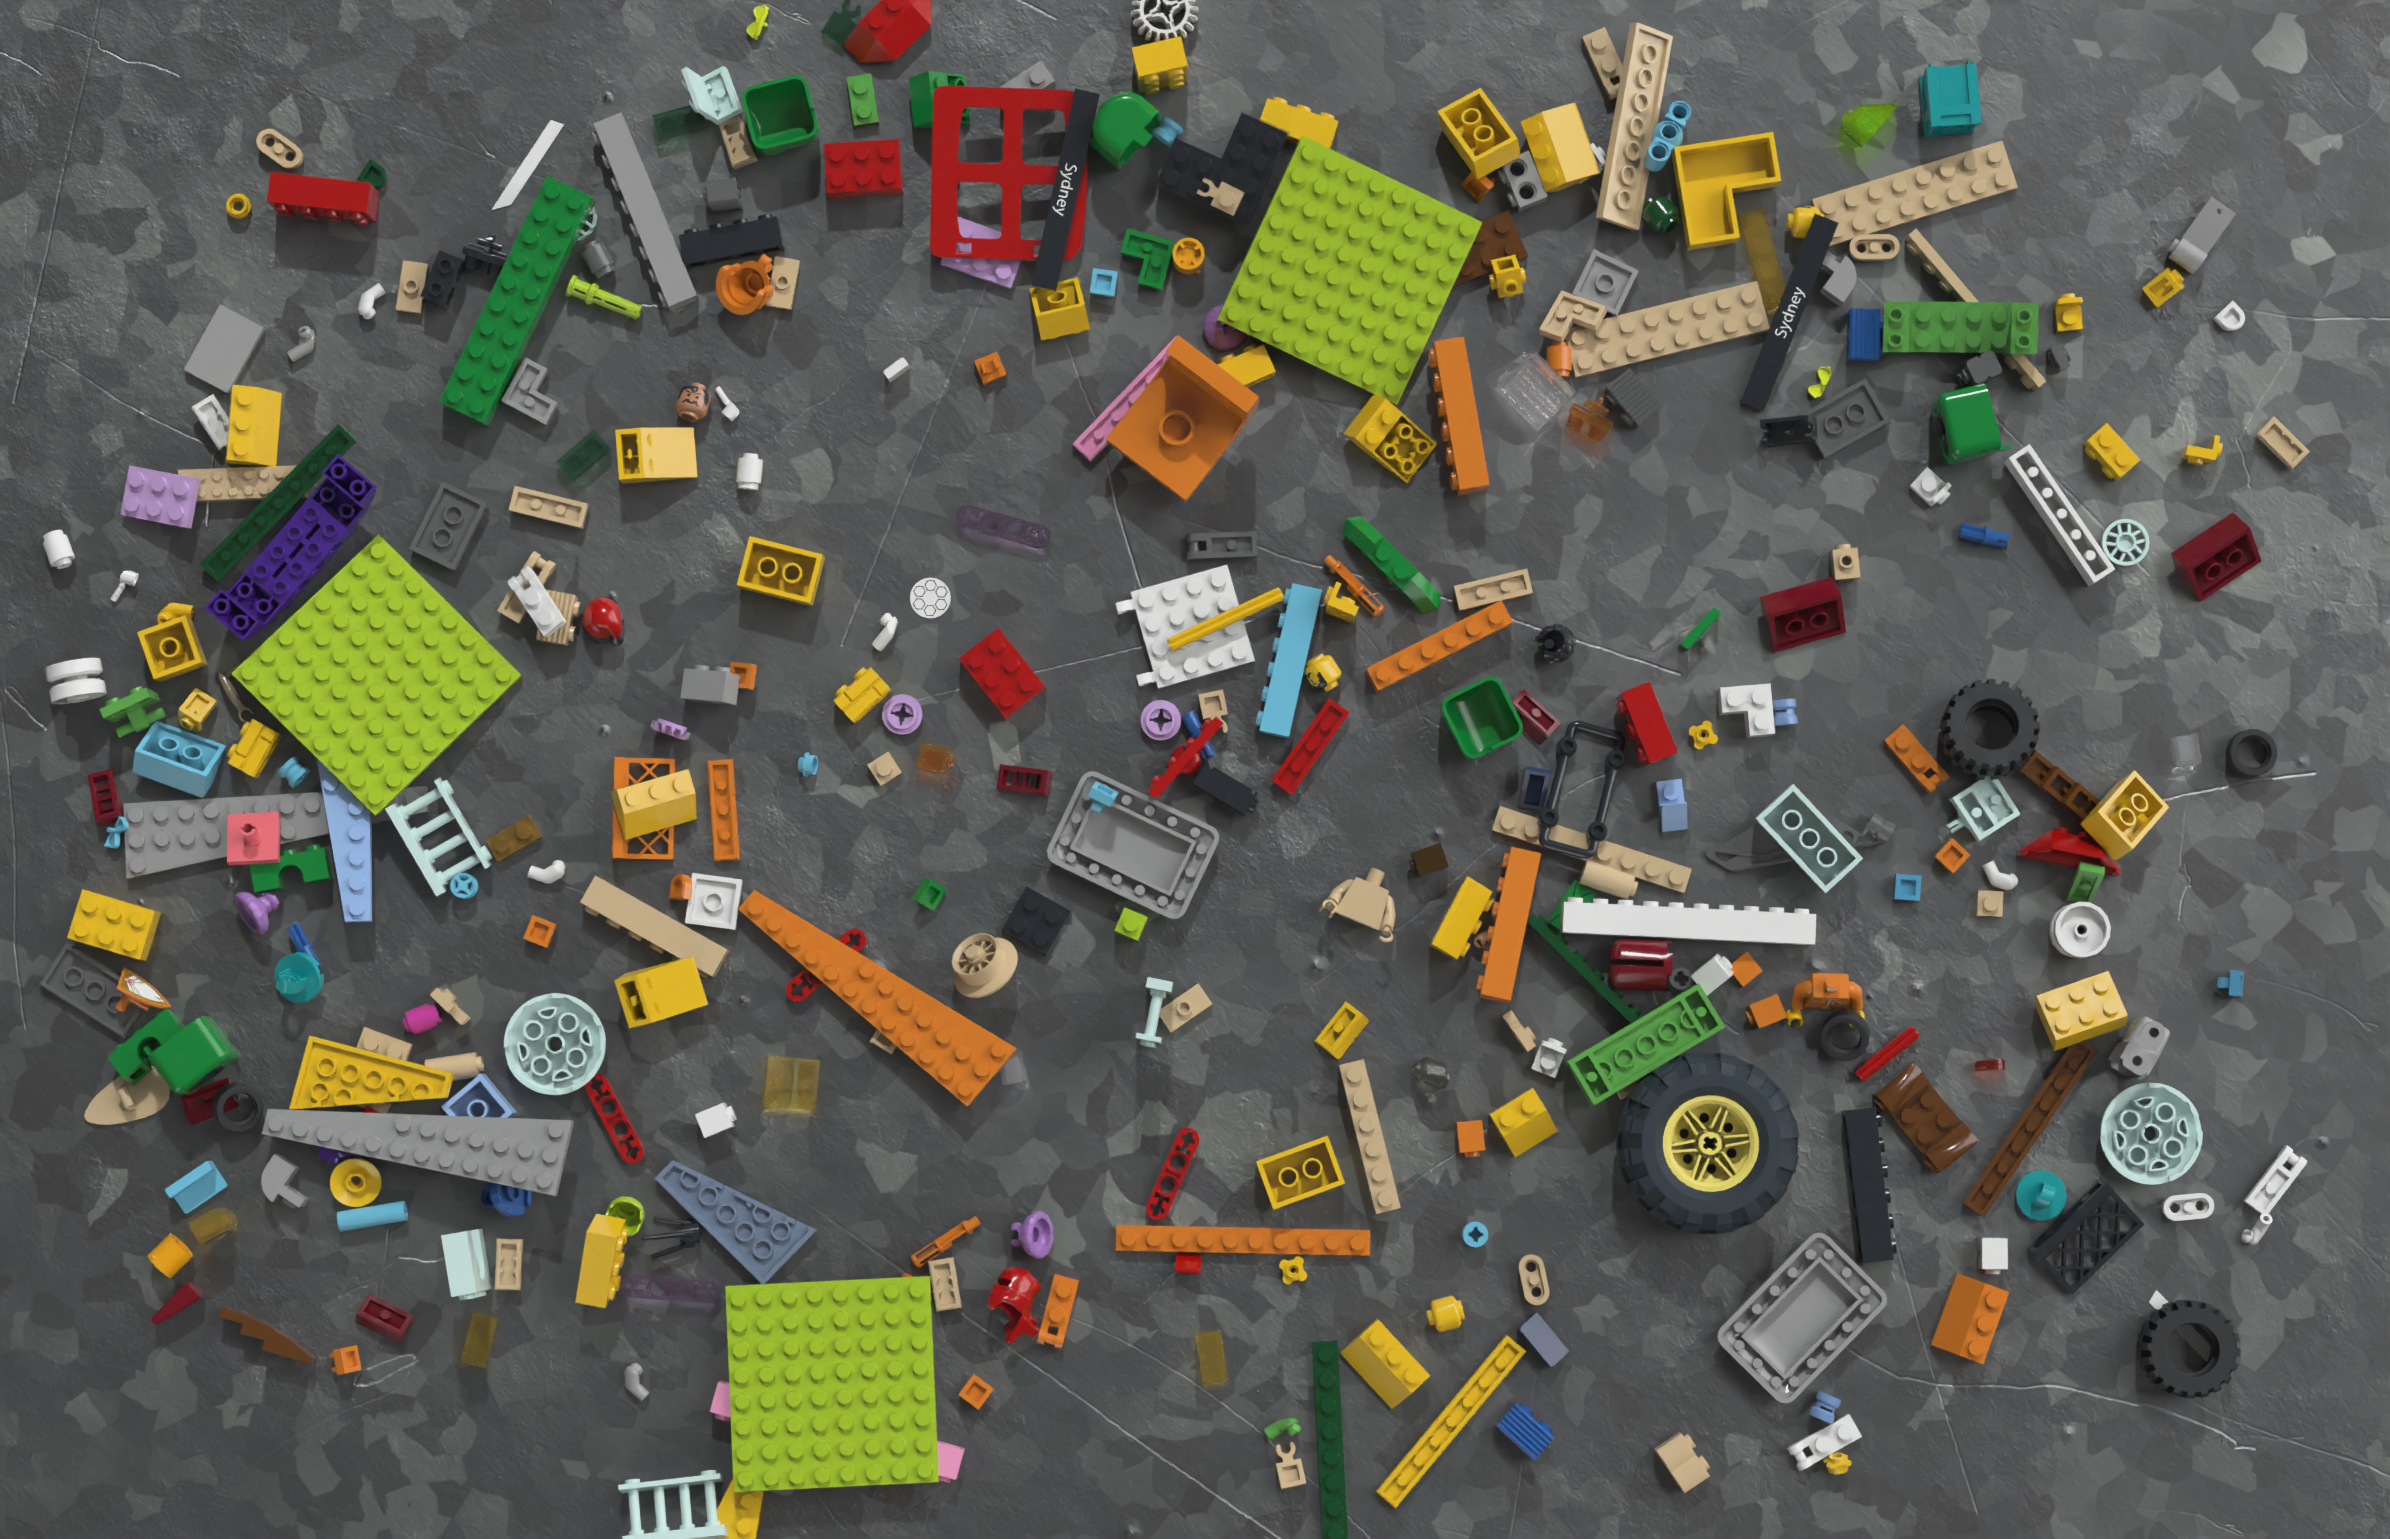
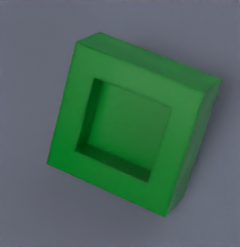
M924 876L912 899L934 911L947 889Z

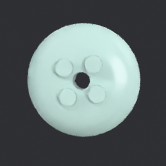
M560 993L535 997L524 1003L514 1013L508 1023L504 1036L507 1064L514 1076L523 1085L538 1093L561 1095L578 1090L596 1075L603 1062L606 1050V1037L603 1025L594 1010L576 997ZM554 1037H559L562 1041V1048L555 1052L550 1047V1041Z
M2142 1083L2131 1086L2120 1092L2109 1103L2103 1114L2100 1126V1140L2103 1152L2112 1167L2129 1180L2147 1185L2173 1181L2188 1171L2200 1152L2203 1131H2201L2199 1114L2184 1094L2168 1085ZM2149 1126L2155 1131V1137L2151 1141L2146 1140L2144 1136V1130Z

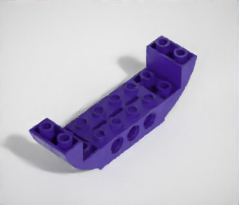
M339 454L322 472L326 477L322 484L230 590L226 592L220 589L206 605L205 609L242 641L259 633L292 605L354 533L353 531L371 505L377 487Z

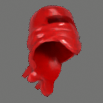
M1006 1268L998 1276V1284L992 1285V1290L987 1298V1306L992 1310L998 1306L1008 1313L1010 1321L1004 1325V1332L1007 1334L1005 1342L1011 1344L1019 1335L1027 1334L1034 1337L1039 1332V1329L1035 1327L1038 1321L1030 1315L1032 1302L1036 1294L1041 1290V1286L1038 1280L1026 1269Z

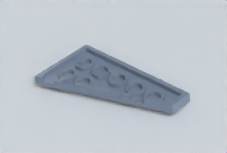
M672 1160L655 1177L761 1284H765L817 1231V1229L675 1160Z

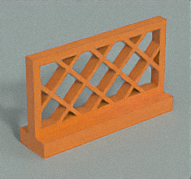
M614 757L613 791L628 787L629 779L635 785L648 774L654 779L658 778L652 772L658 764H669V774L675 773V759ZM629 763L640 764L647 772L636 781L629 774ZM645 764L654 765L649 769ZM612 803L611 859L673 860L674 826L665 828L662 832L656 831L659 835L649 844L640 836H637L645 848L639 854H628V842L631 839L624 840L614 803ZM667 830L668 839L663 835ZM661 836L668 844V854H657L650 846ZM648 849L652 854L643 853Z

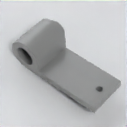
M2211 196L2180 240L2175 239L2167 249L2170 253L2168 258L2193 275L2236 213Z

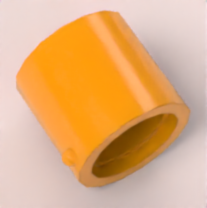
M1183 238L1174 245L1172 255L1175 269L1185 275L1200 273L1205 262V252L1202 244L1193 238Z
M171 1233L148 1254V1258L154 1266L169 1278H172L193 1257L191 1250Z

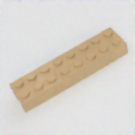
M297 465L178 470V475L200 479L196 503L263 500ZM307 493L301 499L307 498Z

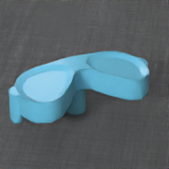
M118 816L114 828H107V832H110V835L104 847L116 849L120 846V833L127 831L129 828L126 817Z

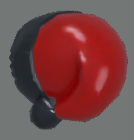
M603 596L593 599L586 606L581 620L586 636L596 643L611 642L614 646H619L624 642L621 632L625 619L621 606L609 597Z

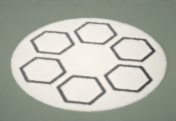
M936 578L920 580L914 585L910 593L912 608L918 615L925 618L941 616L948 609L951 601L948 587L944 582Z

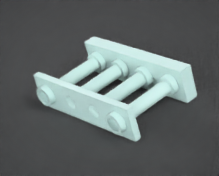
M441 777L434 781L438 788L408 805L398 806L397 802L385 808L436 897L447 890L445 885L455 875L470 869L480 862L486 869L491 865L489 860L492 859L485 845L483 847L480 846L452 798L451 794L454 791L447 780L442 781ZM443 796L450 810L419 828H411L407 821L410 818L409 815ZM456 818L463 832L431 850L423 849L420 843L423 840V836ZM469 840L476 852L474 855L444 872L441 870L439 872L436 871L432 864L436 858Z
M1148 977L1146 989L1150 990L1152 998L1145 1033H1136L1135 1038L1140 1040L1142 1046L1156 1048V1043L1162 1044V1038L1155 1036L1162 1000L1166 998V994L1172 995L1173 982Z
M716 1470L702 1471L701 1476L640 1482V1479L625 1480V1484L618 1485V1489L622 1494L628 1493L631 1531H629V1535L622 1536V1539L728 1538L727 1527L724 1524L720 1525V1521L717 1519L715 1483L723 1482V1476L720 1473L716 1474ZM704 1484L707 1522L705 1527L695 1528V1524H692L689 1486ZM679 1487L682 1525L679 1526L680 1530L670 1531L666 1524L664 1489ZM654 1490L656 1528L653 1533L644 1534V1530H641L638 1492Z

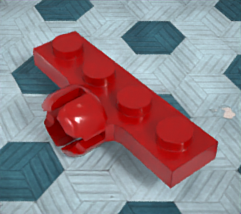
M1217 717L1213 720L1208 718L1200 726L1199 730L1202 732L1196 739L1191 737L1184 745L1177 747L1173 751L1171 760L1165 766L1168 770L1162 777L1157 774L1148 785L1151 788L1148 793L1155 800L1179 774L1190 775L1200 767L1201 757L1199 752L1223 726V722Z

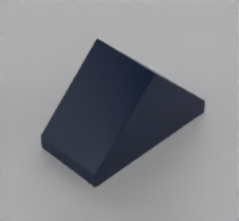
M1529 766L1524 768L1518 807L1543 810L1551 770Z

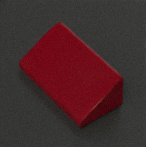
M1525 689L1512 701L1522 722L1523 731L1539 745L1561 724Z
M228 1077L200 1088L190 1095L181 1096L185 1115L191 1124L194 1125L214 1117L212 1101L216 1092L223 1086L231 1083ZM235 1094L226 1100L223 1112L239 1106Z
M368 1294L356 1314L355 1322L400 1344L414 1316Z

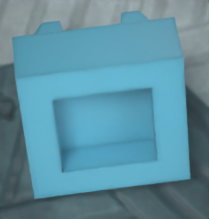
M1096 781L1088 794V797L1094 799L1090 810L1099 814L1104 805L1111 807L1119 792Z

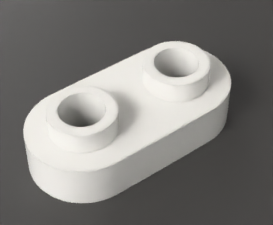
M2205 1193L2172 1195L2167 1197L2162 1203V1213L2167 1219L2172 1221L2203 1219L2209 1217L2214 1211V1201ZM2198 1201L2203 1203L2202 1210L2196 1209L2195 1205ZM2173 1203L2178 1205V1211L2175 1213L2170 1210V1206Z

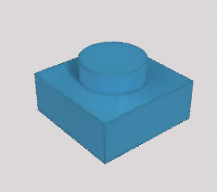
M1895 874L1893 899L1920 901L1922 876Z

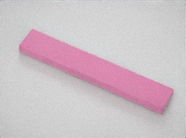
M1176 337L1072 444L1090 462L1109 444L1106 442V438L1156 375L1166 359V350Z

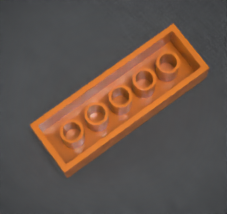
M1464 336L1434 341L1432 349H1429L1428 359L1430 368L1435 367L1432 382L1434 392H1439L1440 396L1436 404L1438 416H1443L1444 419L1441 434L1443 442H1448L1445 457L1447 466L1452 465L1453 472L1449 476L1451 490H1456L1457 496L1486 492L1490 483Z

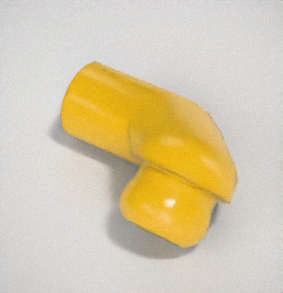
M170 603L158 613L157 622L161 624L183 615L192 618L194 606Z

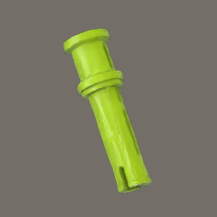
M576 275L572 276L566 290V296L568 297L571 295L585 300V303L588 305L596 303L631 317L634 320H638L642 312L643 305H638L599 289L596 283L589 284L579 280Z

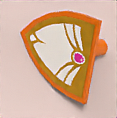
M123 967L116 989L123 992L124 995L115 1006L117 1010L124 1012L130 1003L135 1004L146 1012L150 1006L171 1009V1005L156 988L136 973Z

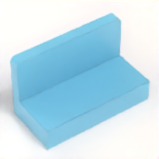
M206 1161L166 1188L165 1192L169 1198H175L183 1212L188 1214L225 1189L228 1184L213 1161Z

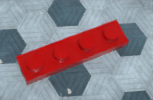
M1329 698L1271 781L1292 795L1350 712Z

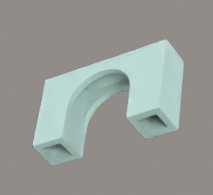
M476 1229L442 1235L441 1240L451 1297L458 1296L459 1301L486 1295V1290L492 1289L483 1230Z

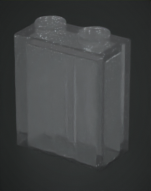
M1533 350L1529 354L1523 352L1514 361L1517 366L1511 372L1507 369L1497 379L1500 384L1495 390L1536 431H1539L1577 392Z

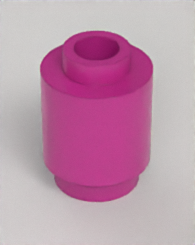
M426 1003L405 1012L406 1017L403 1018L407 1032L412 1031L414 1035L437 1027V1024L442 1022V1017L436 1003L431 1005Z

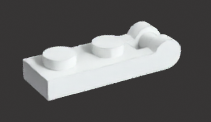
M529 566L524 567L520 575L517 577L513 576L507 581L543 636L549 637L567 623ZM529 581L531 586L525 590L523 584Z
M2288 1145L2284 1146L2274 1162L2244 1199V1202L2258 1213L2268 1214L2304 1168L2307 1160L2302 1156H2296L2293 1153V1149ZM2286 1161L2292 1164V1168L2290 1170H2287L2283 1166V1164Z
M1847 1414L1832 1424H1828L1792 1444L1787 1449L1790 1455H1794L1798 1462L1796 1466L1799 1471H1802L1862 1436L1850 1414ZM1807 1446L1812 1452L1808 1457L1803 1452V1449Z

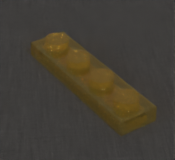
M1762 207L1740 213L1738 217L1766 311L1778 307L1785 289V283L1764 208Z

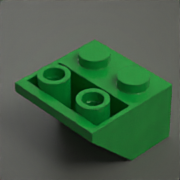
M927 71L910 77L909 87L913 126L932 129L934 91L939 86H967L966 75ZM969 107L962 111L960 126L971 124Z

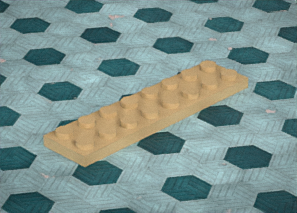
M1638 22L1630 23L1596 214L1598 219L1632 231L1639 230L1649 176V169L1645 167L1643 159L1652 142L1653 128L1658 124L1673 36Z
M1998 141L1811 200L1813 207L1819 209L1821 214H1824L1825 218L1838 222L1829 246L1832 247L1851 241L1857 235L1874 234L2016 190L2018 187L2003 141Z
M1754 281L1602 320L1596 331L1580 325L1573 326L1565 337L1566 346L1571 347L1572 369L1576 379L1769 330V324L1758 282Z

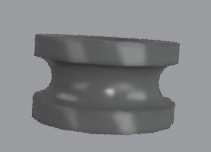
M1676 968L1672 971V976H1669V983L1676 990L1687 989L1692 983V974L1686 968ZM1677 972H1682L1683 976H1687V982H1683L1684 986H1679L1678 982H1674V976H1678Z

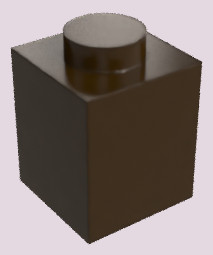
M1441 843L1411 853L1412 858L1408 859L1412 873H1418L1419 877L1449 867Z

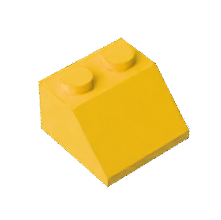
M1078 277L1059 281L1056 291L1040 287L1029 288L1042 341L1056 339L1072 333L1077 334L1090 329Z
M1530 1088L1488 1114L1515 1158L1558 1132L1534 1088Z

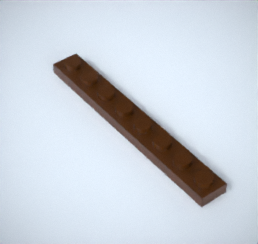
M2085 1041L2066 1048L1961 1203L1981 1217H1985L2098 1051Z

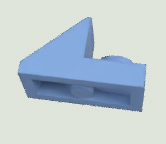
M1682 779L1656 782L1662 832L1688 829L1687 802L1685 803Z

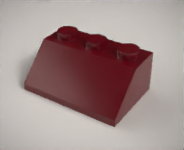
M2231 513L2171 553L2178 573L2199 602L2262 561L2250 527L2234 513Z
M1833 577L1760 597L1762 615L1774 653L1846 633L1842 597Z

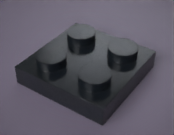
M1026 886L1002 931L1046 955L1067 919L1070 910Z

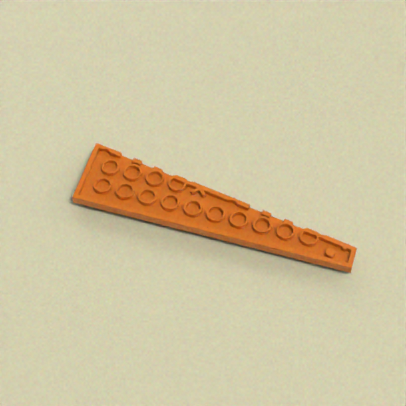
M756 890L738 908V910L967 1107L1017 1050L1014 1046Z

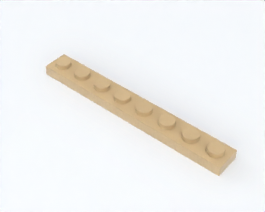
M1917 229L1905 238L1908 250L1915 256L1918 254L1923 260L1922 265L1925 270L1931 275L1935 274L1940 280L1938 283L1942 290L1947 294L1950 292L1956 299L1955 302H1979ZM2002 353L2005 356L2003 358L2004 362L2010 369L2017 370L2021 375V382L2028 389L2032 388L2036 391L2046 382L2044 377L2024 354Z
M1499 806L1492 831L1542 847L1538 840L1541 828L1538 824V818ZM1557 824L1550 830L1548 838L1586 850L1590 841L1586 834ZM1605 840L1599 843L1597 853L1593 858L1581 859L1574 857L1583 861L1590 860L1634 875L1635 878L1680 893H1685L1692 871L1691 868Z

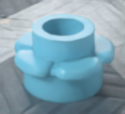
M806 752L804 757H800L798 761V770L802 772L804 777L816 775L818 770V758L816 755H810L809 752Z

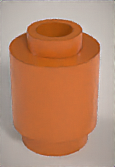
M1551 342V346L1546 347V366L1549 378H1569V372L1572 371L1571 347L1566 346V342Z

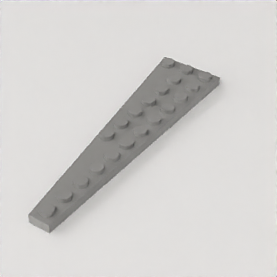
M406 787L388 806L397 802L398 806H406L427 794L428 787ZM323 792L123 803L124 817H126L129 826L128 830L125 831L126 879L226 858L228 815L279 812L281 815L280 845L330 834ZM428 805L409 816L429 812ZM385 809L376 817L372 814V824L391 820Z
M268 1109L262 1134L557 1196L574 1121Z

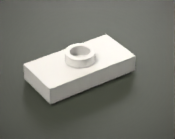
M214 394L192 406L191 409L217 449L221 450L226 447L228 416Z

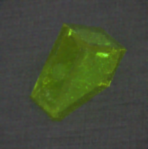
M1895 103L1859 105L1854 111L1850 108L1840 119L1844 122L1840 130L1863 148L1895 112L1898 106Z

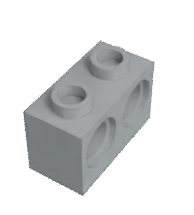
M1529 151L1522 153L1520 157L1500 167V170H1498L1499 178L1502 184H1507L1510 191L1507 193L1508 200L1512 207L1516 206L1518 212L1546 202L1548 196ZM1512 166H1519L1523 169V174L1521 176H1514L1511 174L1510 168ZM1529 189L1533 197L1523 199L1519 191Z

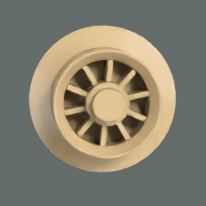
M978 933L962 941L952 957L954 984L957 990L964 996L980 998L1002 988L1012 977L1017 966L1018 955L1013 944L1006 939L994 938L986 933Z

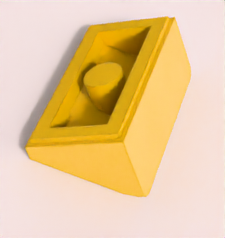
M1345 1001L1315 1039V1042L1335 1058L1340 1059L1368 1024L1369 1019Z

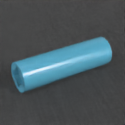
M405 1201L337 1212L340 1232L408 1220V1210Z

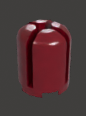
M1631 939L1615 941L1610 949L1609 962L1657 964L1660 967L1611 965L1609 967V979L1613 986L1618 989L1670 991L1671 987H1666V980L1669 979V976H1672L1673 953H1668L1667 945H1671L1672 941Z

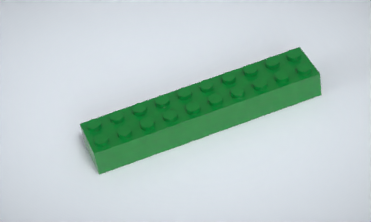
M546 176L440 397L439 403L489 427L596 203L592 196Z

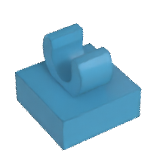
M2230 970V978L2218 977L2217 987L2229 989V996L2243 997L2244 972Z

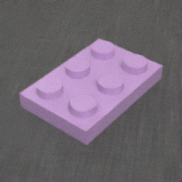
M958 217L959 231L961 236L965 238L998 239L1001 236L1000 231ZM956 243V252H971V243ZM942 258L941 265L1012 290L1022 260Z
M129 465L120 515L192 528L200 479Z

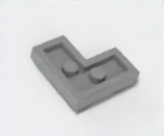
M525 357L502 402L547 426L558 406V402L537 391L549 370Z

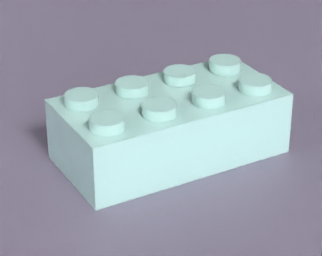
M1791 784L1755 817L1757 822L1824 893H1827L1863 859L1794 784Z

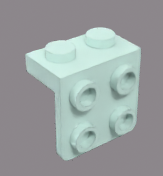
M722 66L703 77L687 67L681 69L684 76L681 78L682 83L692 98L689 100L690 105L696 113L703 115L706 120L709 119L719 125L743 112L727 68Z

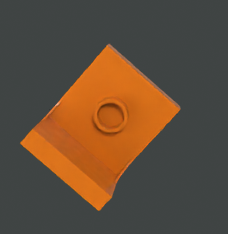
M1178 335L1166 350V359L1156 375L1108 435L1106 442L1186 503L1250 421L1259 406V396Z

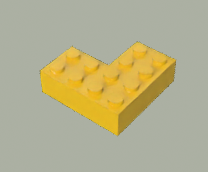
M1773 132L1673 148L1671 156L1687 251L1737 243L1740 235L1733 194L1778 187L1781 182V175Z

